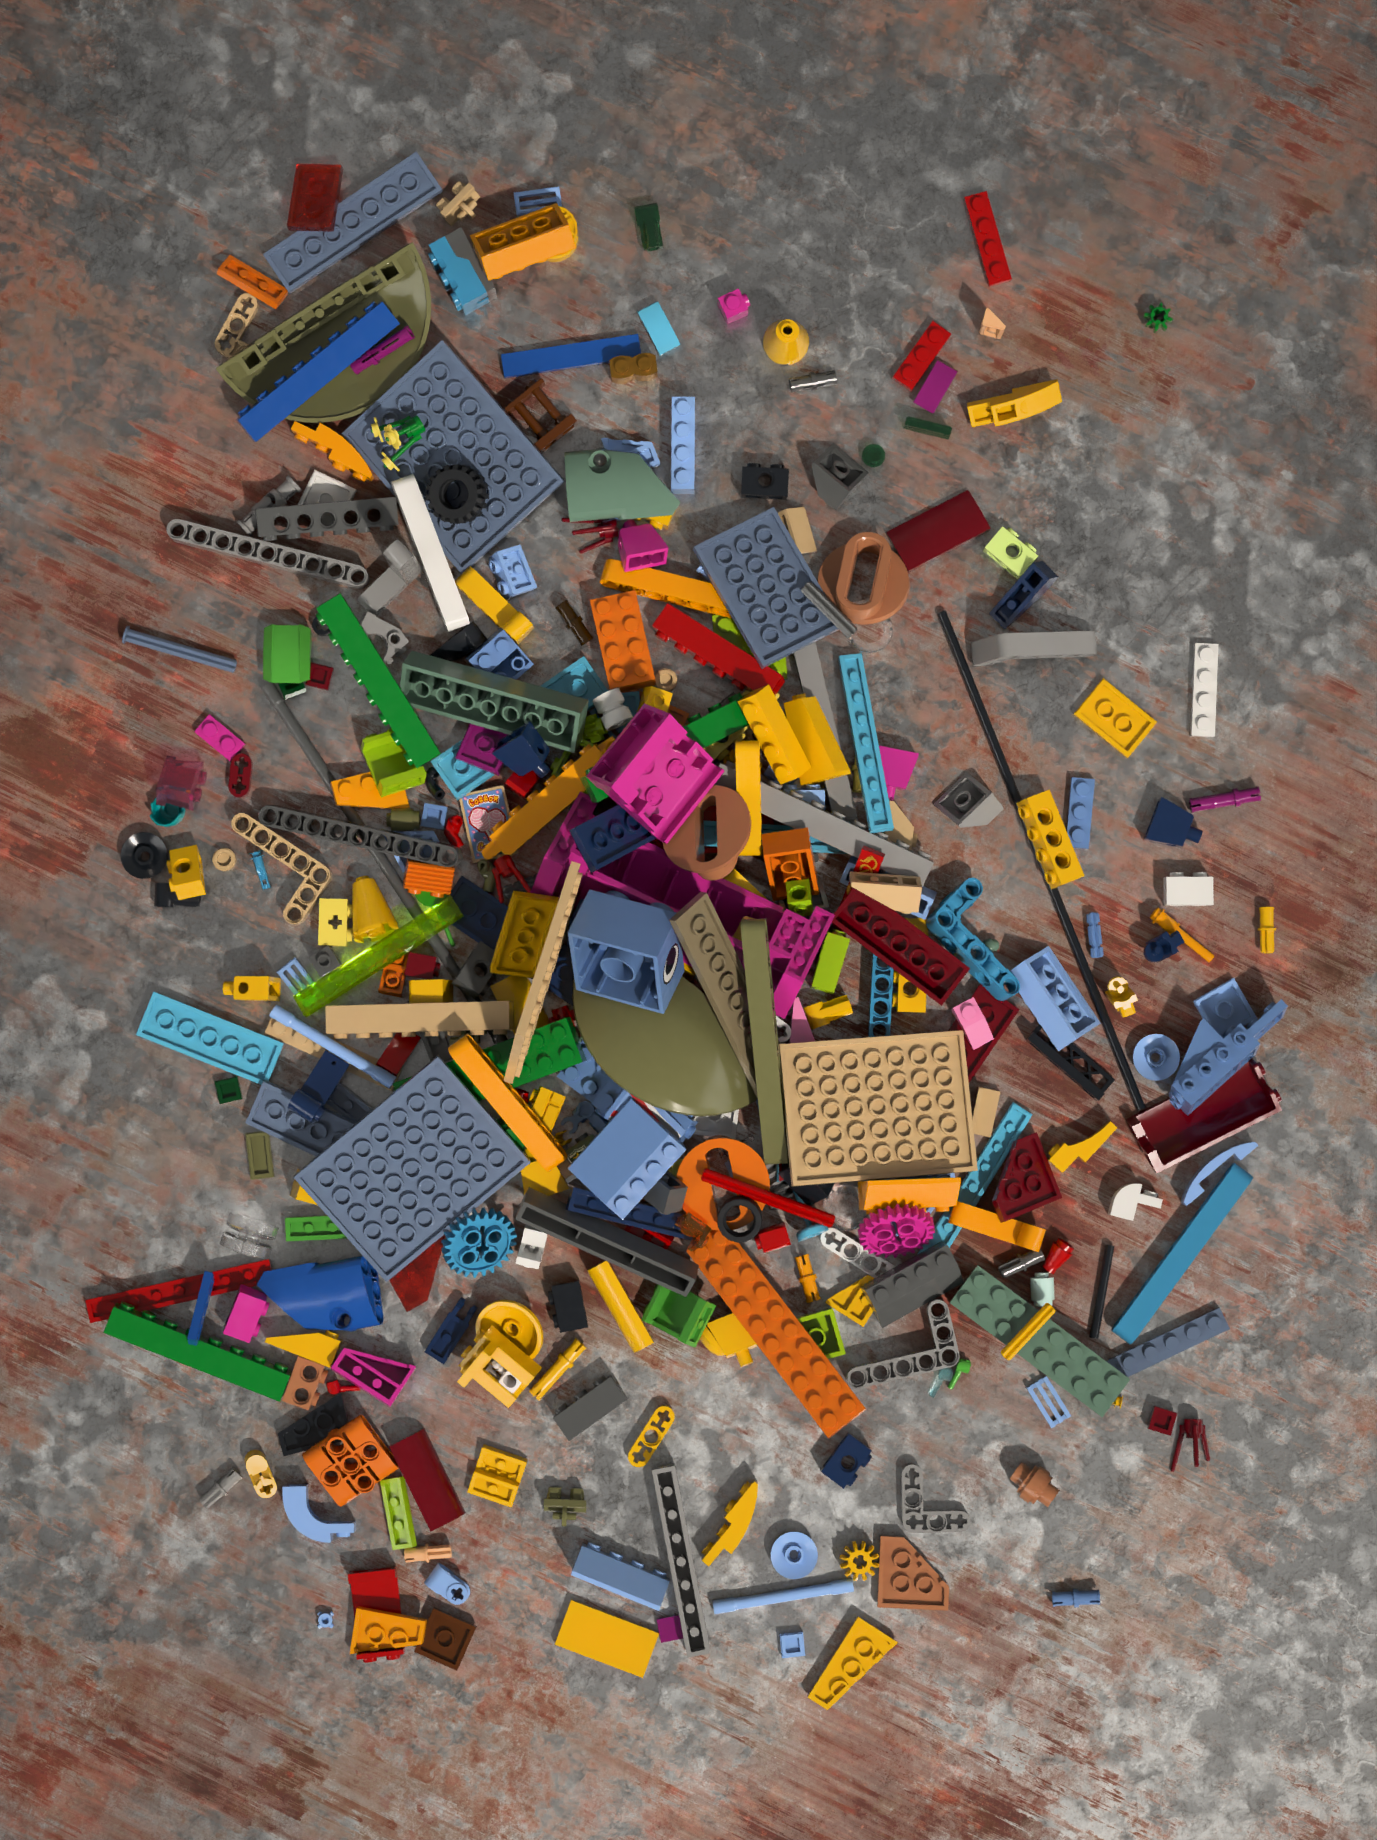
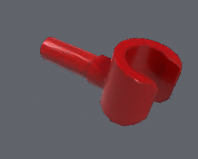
M338 1380L326 1383L330 1394L360 1391V1388L355 1385L340 1387Z

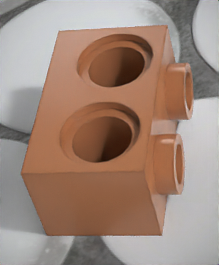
M298 1356L282 1401L306 1410H310L311 1406L316 1407L320 1397V1393L317 1392L319 1384H324L328 1375V1371L325 1370L326 1366ZM307 1366H313L316 1369L317 1374L315 1378L311 1379L305 1375L304 1371ZM299 1388H304L308 1391L309 1396L307 1400L302 1401L298 1399L296 1393Z

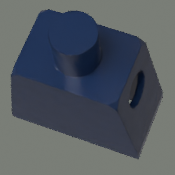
M530 721L501 738L492 752L496 758L519 776H524L533 770L539 778H543L550 771V768L544 762L550 749Z
M1161 797L1158 799L1143 840L1181 848L1186 839L1199 843L1203 830L1191 826L1194 815Z

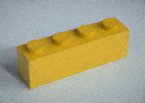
M769 684L751 691L737 701L756 739L760 741V747L780 785L799 778L811 768Z

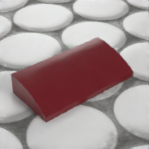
M966 490L887 531L886 534L909 573L989 532L991 528L969 490Z

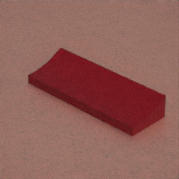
M855 888L851 890L834 913L835 916L832 923L941 1006L970 970L967 965L896 911Z

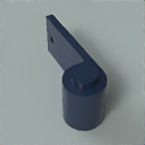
M325 1050L302 1088L298 1089L291 1098L287 1109L311 1123L314 1120L319 1121L325 1112L324 1105L350 1064Z

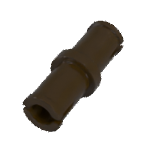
M568 600L555 607L566 622V628L572 631L581 646L593 639V636H591L582 623V617H578Z

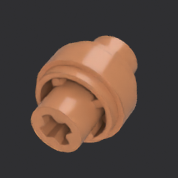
M1021 1462L1010 1477V1480L1019 1486L1016 1491L1020 1494L1019 1497L1027 1503L1031 1502L1034 1504L1038 1500L1048 1508L1060 1491L1049 1483L1053 1477L1042 1466L1039 1468L1035 1465L1031 1469Z

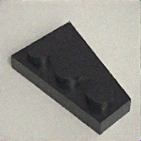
M339 1393L278 1433L283 1456L308 1450L326 1438L331 1430L339 1429L349 1422L342 1393ZM337 1439L333 1440L331 1443L334 1444L342 1441Z

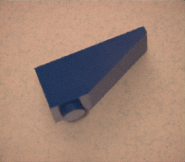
M1043 561L1032 563L989 614L1004 629H1007L1058 579V576Z

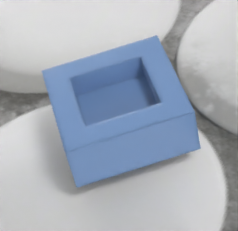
M424 803L420 826L444 830L448 807Z

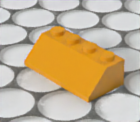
M557 203L470 235L488 281L499 279L513 271L523 270L529 265L542 263L548 258L566 254L576 248L570 226Z
M961 1177L859 1181V1210H866V1214H878L877 1209H886L887 1206L893 1209L896 1204L903 1208L908 1204L909 1208L917 1205L918 1210L924 1208L925 1212L926 1207H935V1212L949 1211V1207L957 1205Z

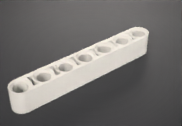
M414 474L391 481L394 494L447 632L470 624Z

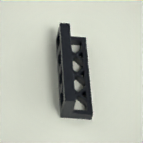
M1038 1024L1026 1038V1041L1095 1101H1099L1115 1079L1073 1043L1067 1045L1070 1057H1062L1056 1052V1047L1051 1042H1044L1037 1035L1042 1029V1026ZM1073 1051L1079 1056L1073 1057ZM1073 1059L1085 1060L1088 1072L1080 1073L1074 1067ZM1090 1066H1092L1097 1072H1091ZM1091 1074H1101L1108 1081L1099 1089L1092 1083Z

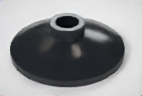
M136 833L129 837L122 846V865L130 875L136 878H152L158 875L167 863V848L164 842L152 833ZM143 852L149 853L148 860L141 858Z

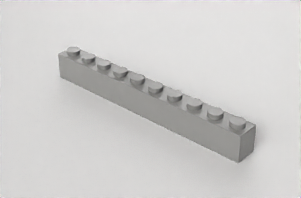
M729 760L726 763L721 762L719 767L724 770V773L714 785L728 787L736 791V763ZM761 780L762 814L794 829L808 827L811 837L856 858H859L863 845L882 852L885 856L880 869L893 875L920 877L923 887L934 864V861L930 859V854L922 850H918L916 853L909 849V844L898 839L896 843L887 839L889 835L884 832L869 833V830L866 829L868 825L858 820H854L852 823L846 820V815L839 811L833 810L832 813L824 810L825 805L815 800L809 803L803 800V795L791 790L788 793L781 790L782 785L769 780L766 783Z

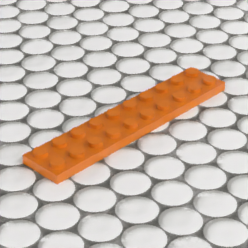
M712 1230L686 1250L828 1438L832 1437L866 1410L739 1242L730 1241L720 1231Z

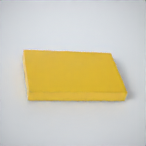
M1104 678L1073 714L1126 758L1132 754L1157 723V721Z

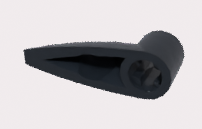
M472 621L433 651L430 656L454 661L477 649L487 640V637L475 622Z

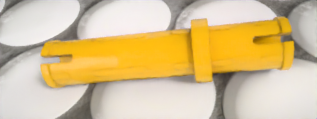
M575 1338L563 1354L559 1353L558 1359L529 1392L540 1401L568 1368L571 1369L574 1366L573 1362L587 1347Z

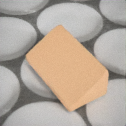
M986 307L979 333L1001 339L1006 326Z

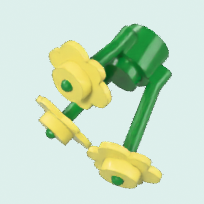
M417 415L412 418L408 416L402 420L379 426L377 417H374L375 423L371 424V433L374 434V437H379L381 442H384L381 433L384 430L386 442L392 445L394 449L397 450L401 446L399 436L405 434L407 438L412 437L390 459L383 451L381 452L384 456L381 460L384 463V467H388L390 470L395 468L399 472L400 470L393 462L416 441L422 439L420 434L426 432L424 425ZM402 425V429L399 431L393 429V427Z

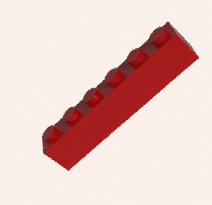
M669 603L666 604L652 625L657 638L665 643L669 640L675 644L674 648L684 655L688 652L694 656L693 660L704 667L707 664L713 668L712 672L722 679L724 677L732 680L731 684L740 691L746 689L751 692L769 684L776 696L785 683L781 674L768 666L761 669L754 657Z

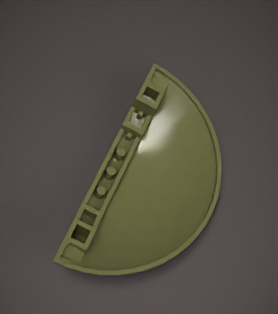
M413 242L407 244L330 290L219 365L216 370L237 394L254 405L258 402L256 397L265 390L270 392L276 387L273 384L283 375L286 377L294 372L292 367L301 360L304 363L312 357L310 353L319 345L323 348L330 343L328 338L336 331L342 333L347 329L346 323L355 316L360 318L366 312L363 309L373 301L376 304L382 301L400 324L371 348L397 333L405 326L412 330L415 338L382 358L379 364L371 365L358 375L354 373L349 365L285 419L322 423L350 418L365 412L416 365L425 346L431 318V295L427 273Z
M683 976L664 1014L578 991L575 987V980H573L572 998L575 1019L587 1049L603 1071L631 1095L654 1107L692 1116H712L730 1113L758 1100L707 996Z

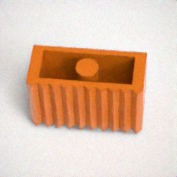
M407 858L403 887L412 894H421V891L431 892V896L443 898L444 894H451L455 867H443Z

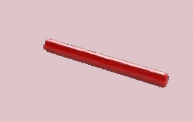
M705 1168L702 1172L701 1180L827 1227H832L834 1224L835 1216L831 1213Z

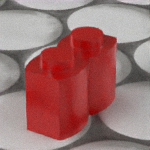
M784 1222L759 1230L758 1235L754 1237L757 1249H762L764 1253L791 1245Z

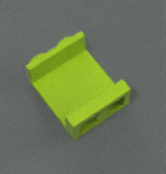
M392 728L378 735L373 733L362 739L361 752L381 797L425 783L427 774L424 766L416 768L414 764L411 766L408 764L403 756L406 752L402 744L397 746L390 735L394 732Z

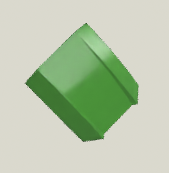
M271 624L264 628V680L271 683H302L310 680L311 628L301 624Z

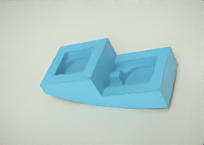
M658 301L637 311L659 355L680 345Z

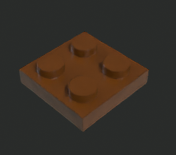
M434 1607L426 1624L424 1642L421 1645H417L414 1652L457 1671L477 1626Z

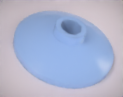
M1151 1034L1143 1037L1136 1044L1133 1051V1063L1140 1075L1149 1080L1159 1081L1170 1077L1176 1071L1180 1062V1053L1177 1045L1172 1039L1162 1034ZM1153 1053H1157L1159 1055V1060L1157 1062H1154L1151 1059V1055Z
M792 1531L782 1534L776 1539L771 1548L772 1565L785 1578H803L812 1572L817 1563L818 1552L815 1543L809 1536L801 1532ZM796 1550L798 1557L791 1558L789 1556L790 1551Z

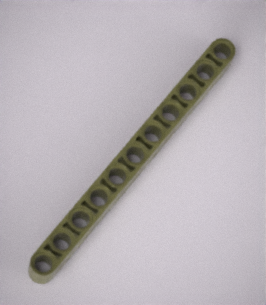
M766 918L741 920V938L765 1165L788 1164L789 1156L781 1084V1063Z

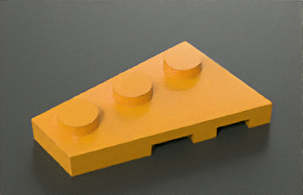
M370 772L330 782L334 800L338 806L380 809L410 808L405 790L381 797Z
M358 1606L356 1608L350 1654L362 1651H377L384 1648L421 1645L424 1642L427 1619Z

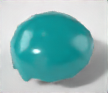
M166 791L158 794L153 802H151L150 818L159 826H176L185 816V802L180 795L174 792Z

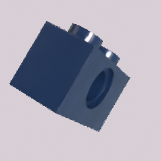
M847 1432L820 1471L843 1489L846 1485L850 1487L858 1477L856 1471L859 1467L862 1466L864 1468L872 1458L870 1455L872 1450ZM847 1455L854 1458V1464L849 1468L841 1465L842 1458Z

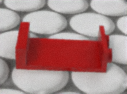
M396 1566L350 1571L348 1573V1583L351 1584L354 1620L358 1606L402 1614ZM392 1647L377 1651L358 1652L356 1657L357 1660L363 1659V1663L375 1662L377 1657L385 1656L386 1660H395L401 1658L400 1655L404 1654L406 1650L405 1647Z

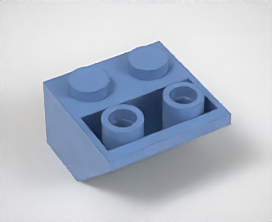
M502 628L495 631L481 646L465 658L473 668L516 680L534 665Z

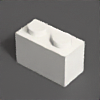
M1172 872L1170 877L1163 878L1164 906L1214 905L1213 877H1207L1206 872H1195L1193 877H1184L1183 872Z

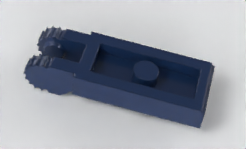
M462 1297L452 1312L448 1313L424 1351L442 1364L446 1363L470 1325L469 1321L478 1309L475 1305L470 1307L464 1320L456 1316L465 1304L466 1299Z

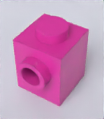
M739 288L719 297L717 301L727 325L747 316L748 307L751 306L745 293L741 294Z

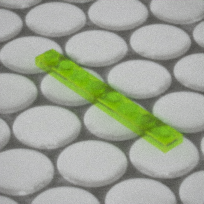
M450 895L300 991L293 998L303 1015L307 1018L455 923L464 915Z

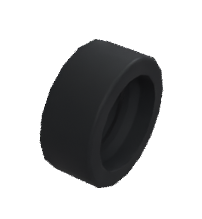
M733 1196L727 1199L720 1207L717 1216L718 1228L722 1235L730 1241L737 1243L747 1242L753 1239L760 1230L762 1211L753 1199L745 1196ZM742 1205L751 1210L754 1222L749 1230L738 1233L728 1227L726 1215L732 1207Z

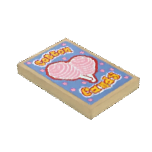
M504 785L469 792L459 799L473 864L478 863L482 859L487 860L481 852L492 841L489 837L494 833L491 828L502 820L505 823L511 818ZM516 850L511 855L519 854V851ZM501 851L498 855L488 860L497 859L507 854Z

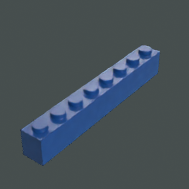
M375 301L371 302L363 309L366 312L360 318L355 316L346 323L347 329L342 333L336 331L328 338L330 343L323 348L319 345L310 353L312 357L305 363L303 360L292 367L294 372L288 377L285 375L281 376L273 383L276 386L270 392L267 390L263 391L256 397L257 403L252 407L246 405L238 412L240 417L236 421L253 442H257L400 324L382 301L377 304Z

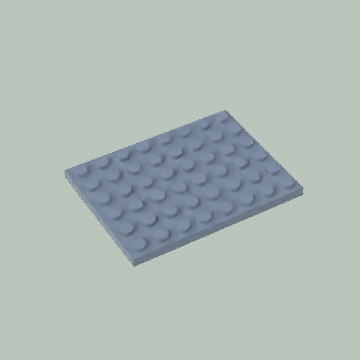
M441 340L341 433L394 496L391 481L414 474L443 552L461 574L469 566L472 567L565 482L562 476L445 340ZM417 415L426 432L420 434L422 439L416 441L393 462L400 470L399 472L395 468L392 470L388 467L385 468L384 463L381 461L384 458L381 452L383 451L390 459L412 437L407 438L405 434L399 436L401 446L397 450L394 449L392 445L386 442L384 430L381 431L384 442H381L379 437H374V434L371 433V424L375 423L374 417H377L379 426L402 420L408 416L412 418ZM402 425L393 427V429L399 431L402 429ZM443 466H470V468L476 469L478 474L485 478L483 482L488 485L489 489H486V494H489V499L485 500L487 506L481 510L483 513L480 516H476L475 520L462 524L444 522L440 517H436L433 514V509H429L428 504H430V501L426 500L429 490H426V486L431 484L429 479L431 476L436 475L435 471L443 469ZM455 480L447 489V500L452 507L461 508L468 499V489L462 481Z
M437 1055L298 1171L293 1178L387 1282L441 1238L444 1232L449 1231V1224L456 1225V1217L462 1220L464 1212L471 1213L473 1209L477 1208L529 1165L531 1160L442 1058Z

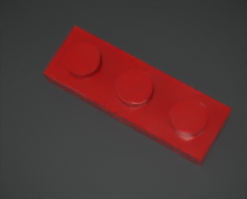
M932 321L892 379L909 391H912L948 341L951 333Z

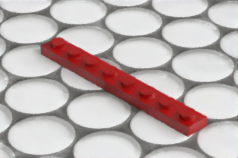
M270 1259L213 1271L215 1280L211 1296L239 1290L241 1284L248 1287L257 1286L263 1272L272 1270ZM204 1274L85 1300L90 1323L109 1319L116 1303H129L134 1306V1310L142 1312L143 1310L147 1311L196 1300Z

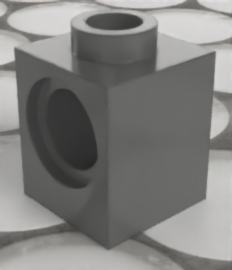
M326 946L309 957L310 962L323 979L343 967L331 946Z

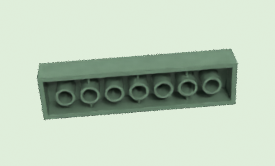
M411 651L402 663L400 688L413 708L505 734L513 732L530 721L548 746L575 753L583 740L589 703L587 699L416 651Z
M978 1265L949 1302L1005 1345L1038 1312L1036 1308ZM1048 1319L1017 1353L1101 1417L1105 1415L1130 1381L1127 1376L1051 1319Z

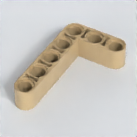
M245 813L236 814L231 821V826L236 833L305 877L283 911L284 919L292 925L302 924L332 880L331 870ZM242 818H246L249 821V826L245 830H239L237 827L238 821ZM261 831L268 833V840L264 843L257 841V834ZM280 844H286L288 847V851L284 856H278L276 853V848ZM301 856L306 857V867L298 869L295 865L296 859ZM320 869H324L327 873L326 879L322 882H318L315 879V873ZM305 889H312L314 892V896L310 901H304L302 898V893ZM293 908H298L301 912L300 918L296 921H292L289 918V912Z

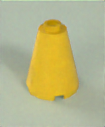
M777 320L765 331L763 337L764 351L777 364H795L802 360L807 353L809 347L808 333L795 320Z
M369 876L356 878V882L352 884L354 941L364 943V939L370 938L371 942H376L395 935V930L399 931V925L375 879Z

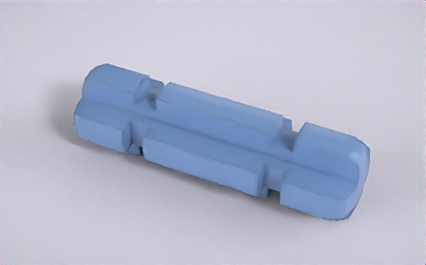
M1092 912L1086 915L1087 923H1089L1087 929L1089 945H1091L1090 956L1091 958H1101L1104 954L1103 947H1101V926L1098 925L1100 917L1098 912Z

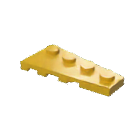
M857 1616L807 1697L828 1710L875 1663L881 1660L898 1641Z

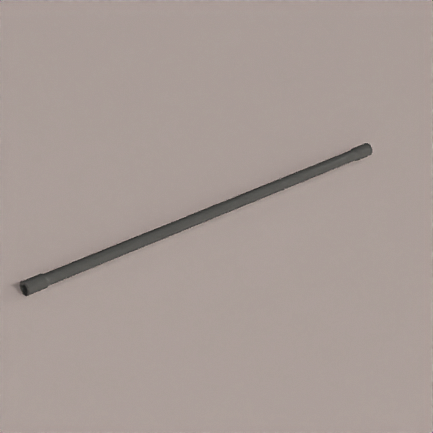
M269 682L261 688L262 692L276 709L333 796L330 782L336 779L291 713L274 683ZM339 806L349 822L365 825L354 807ZM359 829L357 834L363 842L365 833ZM368 849L454 980L460 968L411 893L407 892V889L403 887V881L386 855L382 852ZM461 991L468 1002H482L478 996L473 999ZM487 1030L494 1044L508 1040L505 1035H493V1030Z

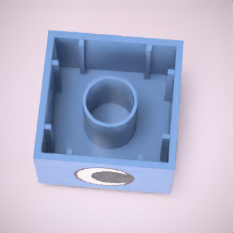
M589 889L568 931L576 990L664 1014L684 973L682 945L669 921L676 912L663 903L655 902L646 905L631 901L626 895L618 891H608L605 894Z

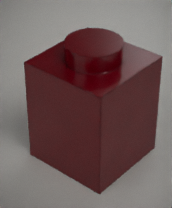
M409 952L404 975L434 980L435 976L439 977L441 963H438L437 957Z

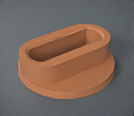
M873 532L856 534L847 544L831 552L822 563L817 576V581L826 597L853 624L860 625L879 623L896 614L906 602L910 589L908 571L902 559L891 550L888 541L884 537ZM864 552H871L879 558L870 600L867 603L856 604L848 600L857 556Z
M713 785L667 844L663 843L664 850L669 859L680 868L697 873L706 880L714 881L727 876L734 869L738 855L746 846L751 833V815L746 802L736 791L728 787ZM716 805L718 855L713 860L705 862L703 812L708 807Z

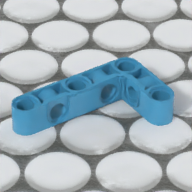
M968 878L956 886L940 902L939 906L927 918L926 925L928 930L953 956L970 968L968 972L994 998L999 1001H1005L1019 992L1020 983L1018 979L993 956L992 951L975 934L973 935L960 920V915L971 907L983 892V886L978 879ZM966 887L969 888L971 894L967 892ZM938 917L943 921V925L939 923ZM971 951L974 952L976 959L972 957ZM1003 984L1007 986L1008 992L1004 989Z

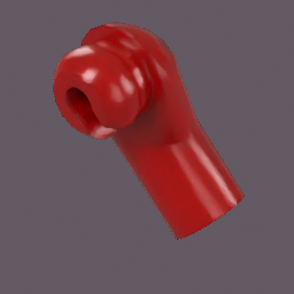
M453 815L447 820L444 835L451 845L461 848L464 843L458 834L463 824V819L459 815Z

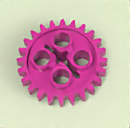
M896 1204L893 1209L887 1206L885 1211L877 1209L878 1214L870 1213V1218H864V1223L859 1224L860 1229H858L860 1245L863 1246V1250H868L869 1254L875 1252L876 1257L884 1254L885 1258L892 1254L894 1258H897L898 1254L906 1256V1252L914 1254L916 1248L923 1249L922 1244H929V1239H933V1233H935L933 1217H930V1213H925L924 1208L918 1210L917 1205L909 1208L908 1204L903 1208ZM892 1221H895V1223H896L897 1231H898L899 1237L901 1238V1241H898V1240H897L896 1232H895V1229H894V1225L892 1224Z

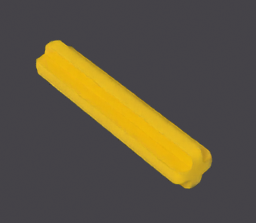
M1045 1303L1001 1350V1355L1008 1361L1011 1360L1056 1310L1049 1303Z

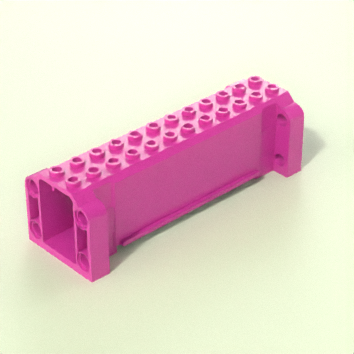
M580 791L544 856L530 893L560 898L571 861L580 863L579 872L583 873L573 907L574 910L579 900L585 899L589 889L605 894L608 891H618L626 895L631 901L646 905L655 902L663 903L676 913L698 893L706 892L744 970L742 941L734 938L733 935L743 917L766 918L776 1016L785 1019L835 915L818 906L815 907L810 919L788 909H785L783 912V907L723 878L714 881L706 880L697 873L680 868L669 859L665 850L649 842L591 873L569 830L596 817L594 812L598 802L592 803L589 795ZM682 947L683 962L692 966Z

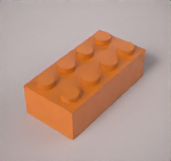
M633 590L590 600L609 690L619 688L622 693L624 691L655 686L656 681L636 591Z

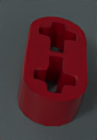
M243 753L235 755L230 765L228 788L230 793L237 798L246 797L251 789L253 762L249 756ZM241 758H244V761L248 763V767L243 768V774H239L240 768L236 766V762H240ZM239 777H242V785L246 786V788L241 790L240 794H237V790L233 789V786L238 785Z

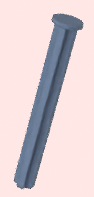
M128 625L123 634V644L126 642L232 673L235 672L237 667V661L234 659L131 630Z

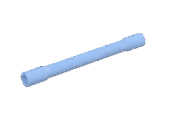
M276 1004L269 1015L271 1018L286 1027L292 1028L370 1075L372 1079L390 1089L393 1085L392 1083L395 1082L397 1078L395 1075L367 1061L296 1018L294 1014Z
M846 1578L793 1589L712 1600L714 1614L734 1612L738 1609L799 1599L854 1592L852 1578Z

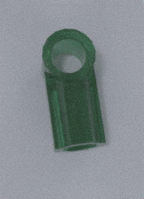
M652 203L635 206L637 226L640 227L644 251L651 252L663 248L658 204Z

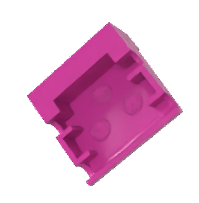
M644 703L586 777L597 788L603 790L655 838L667 844L724 773V770L712 763L714 759L697 741L686 736L688 732L670 713Z

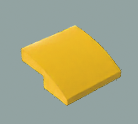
M483 1444L467 1493L512 1508L528 1459Z

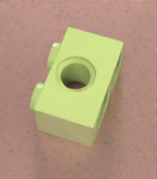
M1002 526L986 545L983 552L1018 580L1037 559L1038 555L1035 553L1037 550L1028 542L1024 544L1017 539L1019 535L1009 527L1005 529ZM1009 546L1015 547L1018 550V555L1016 557L1008 556L1006 548Z

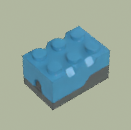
M461 227L429 244V261L435 271H441L439 276L446 291L451 290L453 292L450 296L457 311L462 310L467 315L497 298L495 286L491 280L488 281L478 256Z

